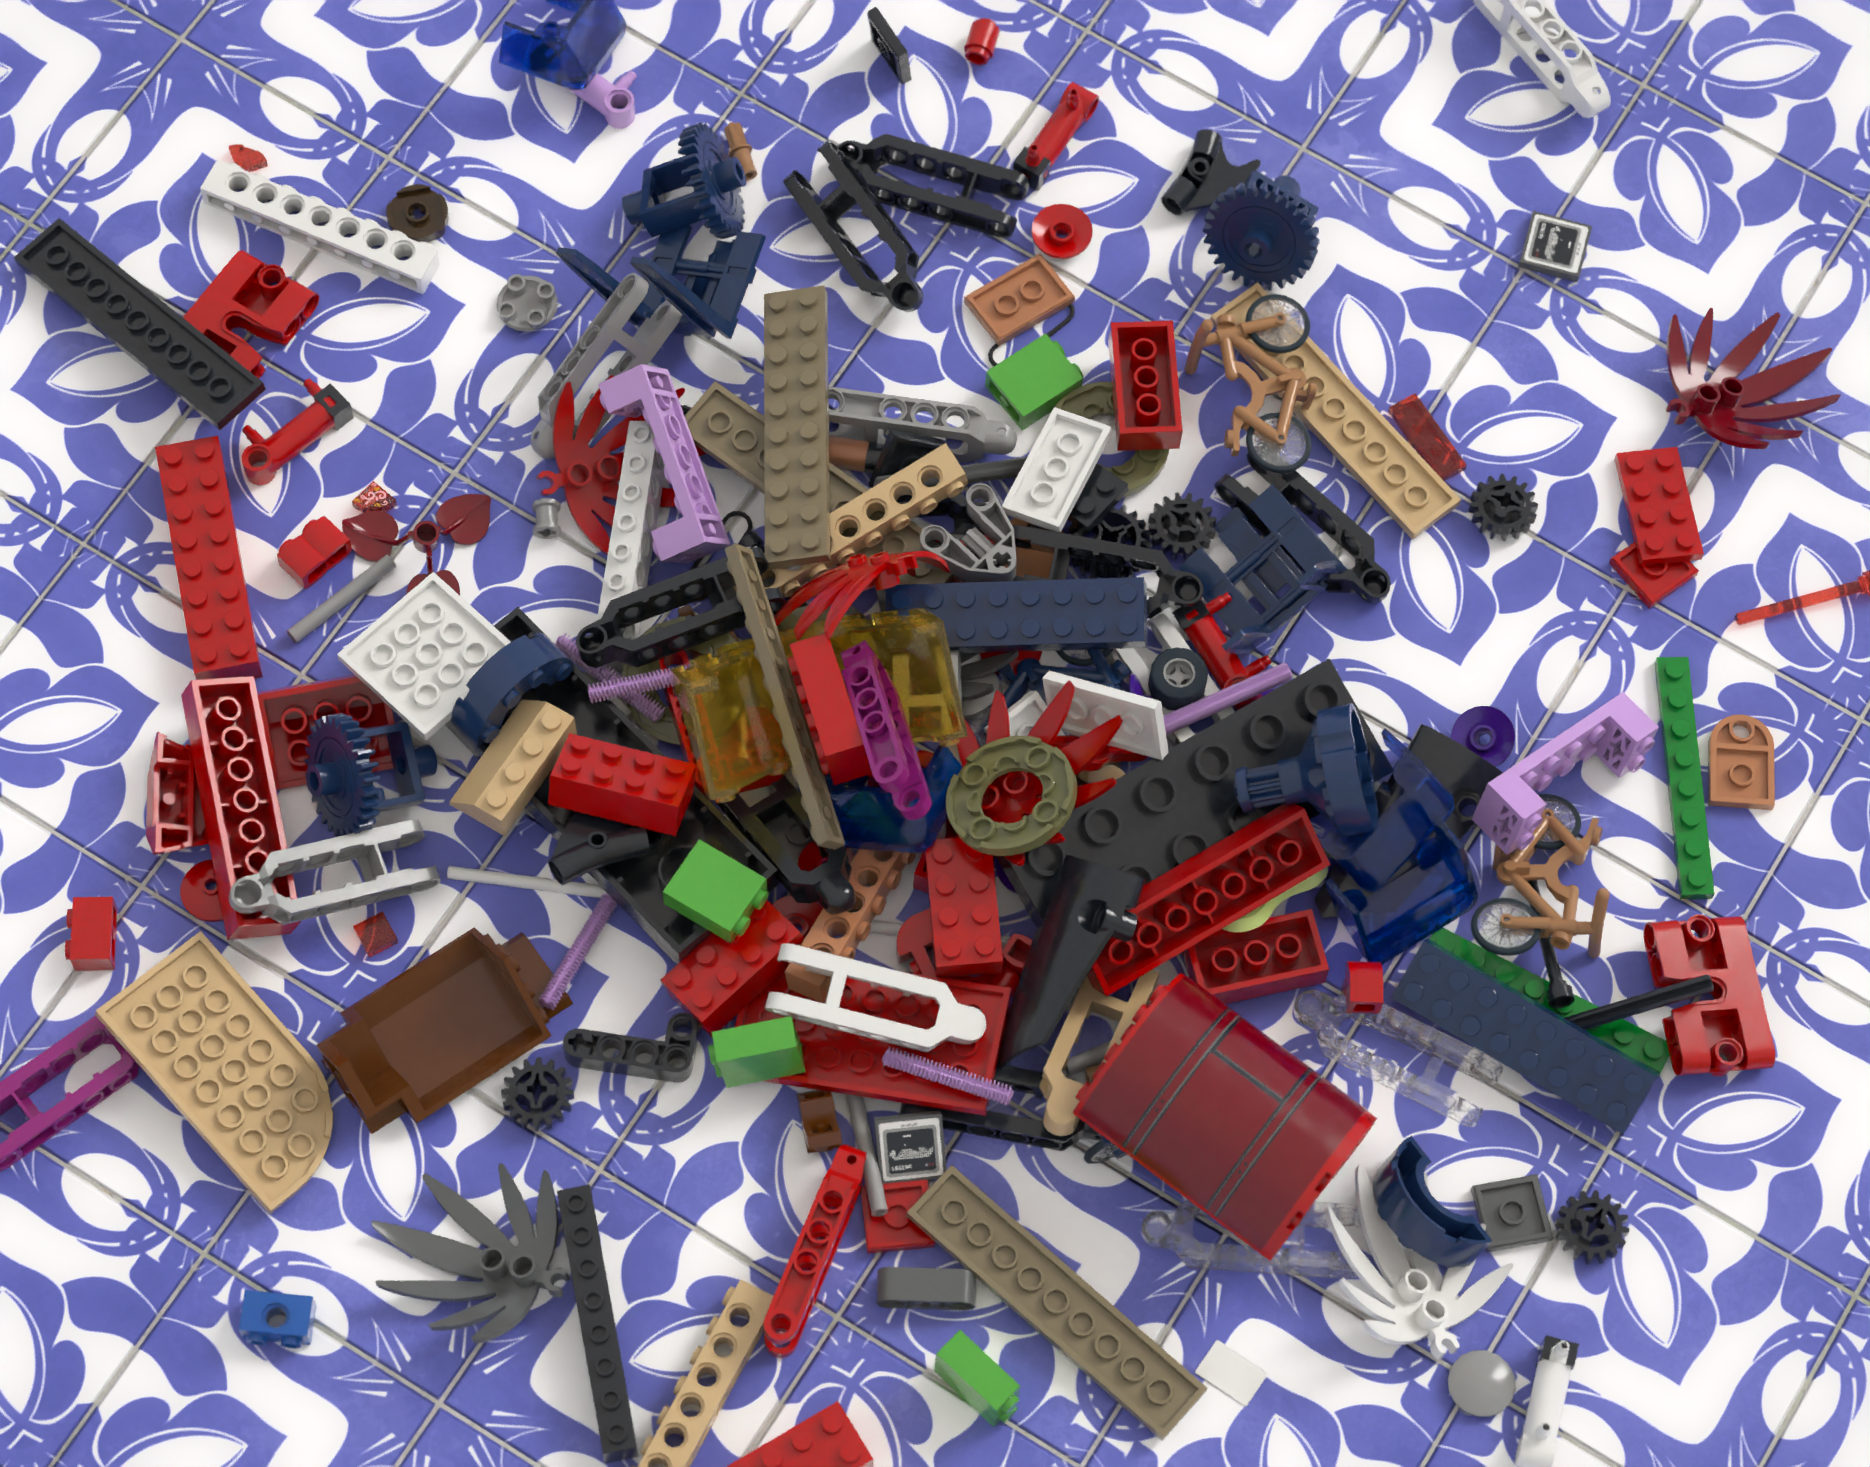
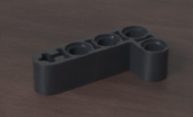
M675 1014L669 1020L665 1041L581 1028L573 1029L563 1039L564 1055L566 1061L571 1066L680 1083L686 1081L693 1071L698 1043V1026L696 1019L691 1014ZM681 1027L689 1028L692 1031L686 1037H679L675 1034V1031ZM578 1044L584 1045V1047L580 1048L579 1052L573 1050L577 1048ZM594 1046H596L597 1055H592V1052H594ZM609 1048H615L620 1051L619 1055L614 1058H607L603 1053ZM642 1053H648L653 1056V1059L648 1063H640L636 1060V1057ZM675 1058H680L686 1064L681 1068H673L669 1065V1062Z

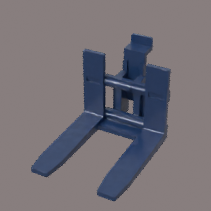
M687 225L661 234L651 259L632 257L630 264L648 282L649 289L642 302L628 321L639 326L640 320L645 321L647 317L650 319L656 309L666 299L682 314L680 321L673 330L674 332L683 333L685 336H691V334L702 335L706 339L714 338L718 331L725 338L732 339L739 320L736 317L748 284H752L757 271L755 266L766 237L763 234L738 231L736 238L732 242L717 240L714 251L710 254L707 262L682 259V254L692 227ZM558 247L556 254L599 296L607 301L619 285V282L578 250ZM675 274L688 276L685 285L674 277Z
M1274 484L1270 485L1249 504L1250 508L1271 531L1264 539L1248 523L1249 519L1238 507L1232 509L1215 525L1214 528L1220 534L1218 537L1238 560L1227 572L1224 573L1202 547L1177 567L1179 571L1192 573L1201 580L1204 587L1202 598L1207 603L1224 593H1228L1232 598L1231 602L1216 612L1234 634L1221 646L1229 654H1249L1257 649L1253 645L1255 641L1260 637L1272 636L1328 587L1324 582L1332 574H1343L1348 570ZM1281 545H1283L1288 550V552L1294 557V559L1300 564V566L1306 571V573H1303L1300 570V568L1282 549ZM1240 581L1245 584L1266 609L1262 615L1256 611L1235 586ZM1289 583L1292 588L1280 598L1276 592Z

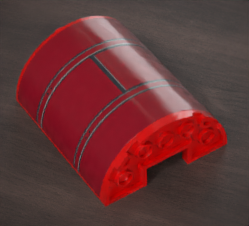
M1180 973L1167 986L1160 984L1148 1000L1152 1003L1151 1005L1143 1004L1132 1018V1021L1136 1024L1131 1023L1120 1038L1122 1040L1120 1045L1114 1043L1103 1058L1107 1062H1103L1092 1076L1094 1079L1092 1084L1086 1082L1076 1094L1075 1098L1079 1100V1103L1072 1113L1271 1261L1330 1181L1335 1178L1364 1140L1378 1117L1192 979Z

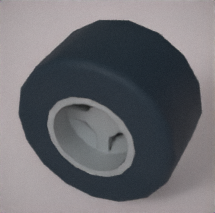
M1186 648L1166 649L1157 655L1151 665L1148 681L1152 698L1161 701L1162 707L1167 710L1174 711L1200 700L1205 693L1208 677L1205 662L1197 653Z

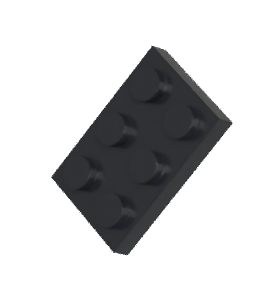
M1096 463L1067 520L1089 534L1129 491L1128 484Z

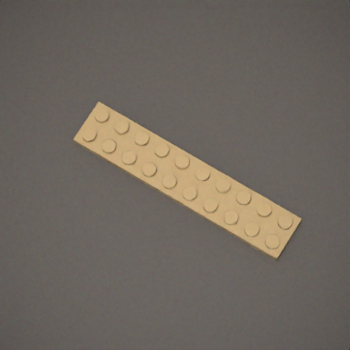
M1257 282L1212 314L1210 320L1216 329L1217 317L1222 314L1233 315L1235 317V325L1244 323L1247 311L1252 303L1269 294ZM1276 301L1267 302L1257 307L1252 314V320L1274 316L1278 312L1286 316V322L1281 333L1260 337L1263 341L1275 346H1287L1295 343L1302 337L1304 331ZM1309 337L1301 347L1288 353H1272L1259 347L1252 339L1248 340L1286 368L1302 370L1306 376V384L1302 390H1306L1309 383L1317 384L1316 395L1309 410H1303L1302 401H1296L1293 412L1412 540L1460 505L1461 499ZM1234 347L1264 380L1278 377ZM1284 391L1277 393L1281 399Z

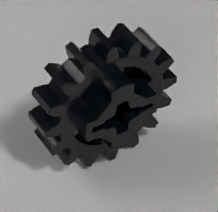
M1504 474L1500 475L1498 481L1489 476L1486 485L1479 482L1476 491L1472 492L1471 503L1468 512L1474 513L1471 522L1472 524H1481L1480 533L1486 530L1490 531V539L1492 540L1496 534L1501 535L1502 541H1506L1509 534L1516 540L1519 538L1521 531L1527 534L1531 524L1535 522L1537 516L1535 513L1538 508V503L1532 502L1535 492H1526L1528 485L1526 482L1520 486L1516 484V476H1513L1510 481H1506Z
M1177 492L1172 501L1167 496H1164L1162 505L1155 503L1153 513L1149 514L1148 523L1151 525L1148 526V530L1151 535H1154L1152 545L1161 544L1163 554L1169 550L1172 552V559H1176L1179 553L1183 554L1185 560L1189 558L1190 552L1194 553L1200 547L1209 549L1210 539H1214L1216 529H1214L1216 518L1210 517L1212 508L1206 507L1203 509V499L1200 498L1194 502L1192 501L1191 493H1188L1186 499H1181L1179 492ZM1197 518L1200 520L1203 530L1200 529L1201 525L1196 522ZM1161 522L1164 523L1163 528H1165L1168 531L1167 534L1164 533L1161 526Z
M537 1057L535 1065H530L528 1060L525 1059L523 1060V1069L520 1070L515 1066L511 1068L513 1078L504 1077V1084L508 1087L501 1089L502 1098L508 1099L503 1102L504 1111L512 1110L509 1114L510 1120L514 1122L520 1118L521 1128L523 1129L529 1123L533 1124L535 1131H539L540 1124L545 1123L548 1129H552L553 1119L561 1123L564 1121L562 1110L566 1112H571L572 1110L571 1104L567 1101L574 1099V1091L569 1089L573 1086L572 1079L564 1078L566 1075L564 1067L554 1070V1060H550L545 1066L542 1065L541 1057ZM545 1076L554 1080L558 1086H556V1084H550L545 1079ZM530 1077L525 1083H521L526 1078ZM538 1084H540L542 1093L536 1105L533 1096H535ZM519 1105H526L531 1111L527 1112ZM551 1105H555L553 1108L546 1111Z
M1594 1190L1591 1197H1587L1584 1191H1580L1578 1201L1570 1196L1566 1201L1567 1207L1561 1206L1558 1214L1561 1218L1556 1219L1554 1226L1562 1230L1557 1233L1556 1240L1565 1239L1566 1243L1562 1250L1564 1252L1570 1249L1575 1251L1573 1254L1575 1261L1582 1255L1585 1256V1262L1588 1265L1593 1257H1596L1597 1261L1603 1264L1606 1260V1254L1613 1259L1618 1254L1617 1248L1623 1249L1626 1244L1622 1237H1626L1630 1229L1622 1225L1628 1220V1215L1618 1214L1622 1205L1618 1203L1612 1206L1610 1204L1611 1195L1608 1194L1602 1200L1599 1198L1598 1190ZM1582 1208H1595V1209L1585 1211V1210H1583ZM1607 1216L1611 1220L1612 1225L1609 1224ZM1597 1218L1594 1232H1591L1589 1237H1587L1589 1224ZM1571 1229L1575 1230L1577 1239H1576L1575 1236L1573 1235ZM1594 1244L1602 1245L1601 1247H1589Z

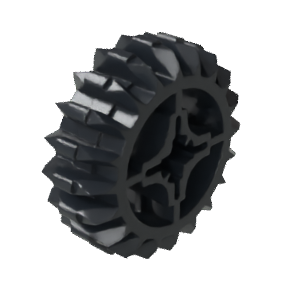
M1125 504L1120 510L1115 509L1114 506L1093 529L1095 533L1094 539L1126 544L1127 541L1132 540L1134 546L1151 549L1152 544L1148 541L1151 534L1149 530L1145 529V520H1137L1138 514L1136 511L1129 514L1126 513L1127 507ZM1073 523L1069 526L1071 535L1085 537L1088 534ZM1075 557L1071 561L1073 567L1081 566L1079 571L1081 576L1091 573L1090 579H1097V577L1121 578V576L1131 578L1133 577V572L1139 573L1142 570Z

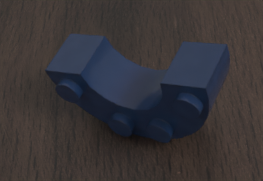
M535 632L533 635L535 638L532 639L524 635L500 649L468 681L466 686L470 690L464 700L461 697L457 698L451 714V723L477 749L484 743H490L498 736L506 713L518 704L525 692L531 688L538 687L541 683H547L551 687L555 682L563 681L571 674L574 667L573 662L543 633Z
M1410 1136L1401 1142L1380 1165L1374 1175L1373 1192L1378 1206L1377 1212L1397 1235L1400 1244L1405 1248L1412 1249L1426 1259L1448 1268L1469 1266L1493 1241L1473 1215L1463 1216L1453 1213L1432 1196L1424 1178V1171L1431 1163V1160L1415 1139Z

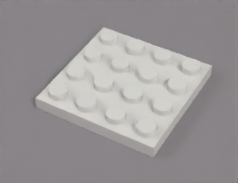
M432 572L342 649L337 656L340 662L427 741L451 720L452 710L457 698L461 697L464 700L470 690L466 684L487 660L511 643V641L439 576Z

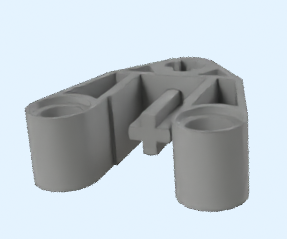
M983 483L974 484L966 493L967 514L996 545L994 546L976 527L969 529L962 538V541L981 558L979 560L943 527L929 525L920 534V551L937 554L946 561L951 574L967 582L1013 581L1016 576L1017 565L1014 528L992 488ZM979 498L988 501L984 506H976L972 502ZM931 540H939L942 542V545L938 548H930L927 546V543Z

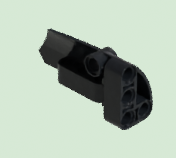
M1420 724L1388 782L1384 781L1375 793L1378 806V830L1350 836L1314 900L1322 919L1357 914L1395 912L1471 828L1478 827L1472 820L1473 815L1469 817L1463 816L1461 814L1462 809L1467 805L1478 806L1487 784L1503 772L1453 739L1426 725Z
M1070 855L1065 856L1044 922L1037 928L1008 1012L996 1067L997 1072L1018 1055L1048 1042L1075 993L1110 938L1125 943L1132 938L1137 925V915L1125 909L1131 910V907H1137L1145 879Z

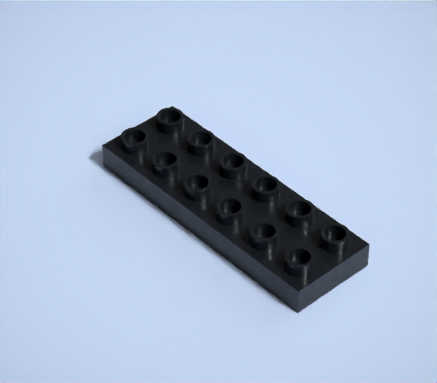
M519 607L515 608L494 625L511 642L524 635L529 639L535 638L533 636L535 632L546 635ZM575 664L571 674L563 681H557L551 687L547 683H541L538 687L531 688L521 697V700L549 702L575 717L576 735L666 757L611 700H607V697L605 701L602 698L601 702L599 699L598 702H595L594 699V703H591L588 684L592 688L593 682ZM518 704L513 708L509 709V711L506 713L502 722V727L508 720L510 715L513 713L515 708L518 706ZM451 720L445 724L478 760L491 744V742L484 743L477 749L451 723ZM551 770L525 808L558 841L570 818L577 811L548 804ZM695 785L692 798L676 836L646 829L650 854L625 859L589 872L593 879L676 964L682 961L712 933L665 905L663 899V890L699 839L767 879L768 893L779 885L776 867Z
M1327 659L1168 750L1169 753L1163 760L1153 758L1116 779V785L1106 793L1087 804L1073 809L1069 819L1059 831L1065 838L1064 842L1043 844L1040 847L1025 852V862L1022 866L1012 864L1004 856H996L1036 928H1038L1044 922L1066 855L1145 879L1144 885L1283 805L1284 803L1259 807L1256 808L1255 812L1245 814L1234 794L1235 770L1245 766L1248 769L1274 765L1278 764V761L1281 759L1300 755L1313 722L1317 719V712L1320 709L1352 703L1356 708L1364 732L1374 782L1392 773L1394 769L1331 660ZM1309 802L1297 804L1305 809L1309 819L1320 814Z

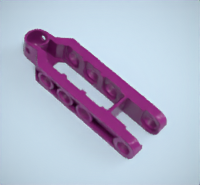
M864 640L842 651L841 657L845 667L842 670L843 678L874 779L884 791L891 792L894 804L904 818L917 820L926 815L930 810L932 804L930 793L899 694L888 672L872 648ZM920 798L916 805L908 807L912 800Z
M96 1016L0 1082V1116L15 1105H18L28 1119L27 1122L8 1134L9 1138L0 1144V1172L14 1165L138 1076L139 1065ZM103 1043L113 1044L119 1052L121 1059L102 1073L96 1072L93 1074L92 1080L72 1094L70 1091L64 1095L65 1099L44 1114L37 1109L28 1097Z

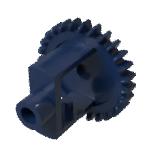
M702 122L685 128L679 135L678 145L682 148L678 150V154L685 156L645 169L643 171L642 190L622 197V206L628 221L632 225L642 222L652 238L706 219L708 221L705 222L704 227L710 228L709 232L714 234L716 238L727 239L736 236L738 231L742 232L741 230L744 229L743 223H745L743 214H745V210L741 205L744 204V200L739 195L742 192L741 187L746 185L743 167L736 157L729 159V154L724 153V144L722 142L719 143L718 135L713 133L711 127L708 128V125ZM685 186H692L694 189L692 193L664 202L665 193Z
M1255 170L1248 176L1245 183L1240 182L1236 189L1230 186L1225 193H1220L1216 201L1210 206L1204 219L1206 224L1203 228V232L1207 234L1204 243L1211 245L1207 253L1208 255L1218 254L1213 263L1215 265L1225 264L1222 270L1223 274L1232 270L1234 272L1233 281L1242 276L1244 286L1246 287L1252 280L1254 284L1258 282L1262 285L1264 282L1268 290H1272L1275 283L1280 289H1283L1287 282L1291 285L1295 284L1298 277L1302 279L1306 271L1310 270L1318 254L1317 248L1320 244V239L1317 238L1319 228L1313 227L1319 207L1300 197L1301 189L1295 179L1289 176H1279L1272 180Z
M342 713L321 716L319 720L314 721L315 726L310 727L312 735L307 736L310 746L305 747V751L309 755L308 759H304L305 764L308 766L307 772H305L308 790L313 795L312 803H318L316 813L322 814V824L328 823V831H334L335 837L351 833L357 834L364 830L372 829V825L376 823L375 817L380 812L415 806L424 802L425 794L421 778L435 775L438 765L437 756L433 747L429 744L413 746L408 723L399 722L363 729L358 727V721ZM387 737L400 793L398 798L386 800L383 788L373 785V782L381 779V776L372 773V769L377 767L379 763L369 761V757L375 753V750L365 749V746L371 742V739Z

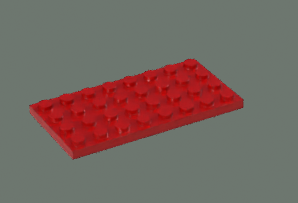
M784 971L738 1013L735 1027L785 1017L765 1010L769 992H779L816 1002L819 1001L788 989ZM908 973L946 983L958 1004L980 1010L986 1019V1030L983 1036L972 1044L945 1041L926 1053L793 1019L801 1041L806 1072L765 1080L764 1082L986 1116L989 1098L985 1099V1096L973 1095V1093L970 1094L965 1092V1090H958V1087L946 1086L942 1082L938 1083V1081H930V1079L927 1080L926 1078L919 1077V1075L915 1076V1073L911 1074V1072L907 1073V1071L903 1072V1070L900 1071L899 1069L891 1068V1066L888 1067V1064L884 1065L882 1058L890 1046V1051L894 1047V1052L898 1049V1053H900L902 1050V1055L906 1051V1056L908 1053H910V1057L914 1054V1058L918 1055V1060L921 1056V1061L925 1058V1062H927L929 1059L931 1064L933 1060V1065L937 1061V1066H939V1063H941V1067L945 1064L946 1069L947 1065H949V1070L952 1066L953 1071L957 1068L956 1071L958 1072L960 1069L961 1074L964 1070V1075L968 1072V1076L972 1073V1077H974L976 1074V1079L978 1076H980V1080L984 1077V1081L988 1078V1083L992 1079L993 1084L1010 1007L1012 989L1009 987ZM846 977L839 1008L925 1030L935 1026L940 1007L938 1004H935L936 1000L910 994L909 997L904 996L902 991L882 986L873 988L870 987V983Z

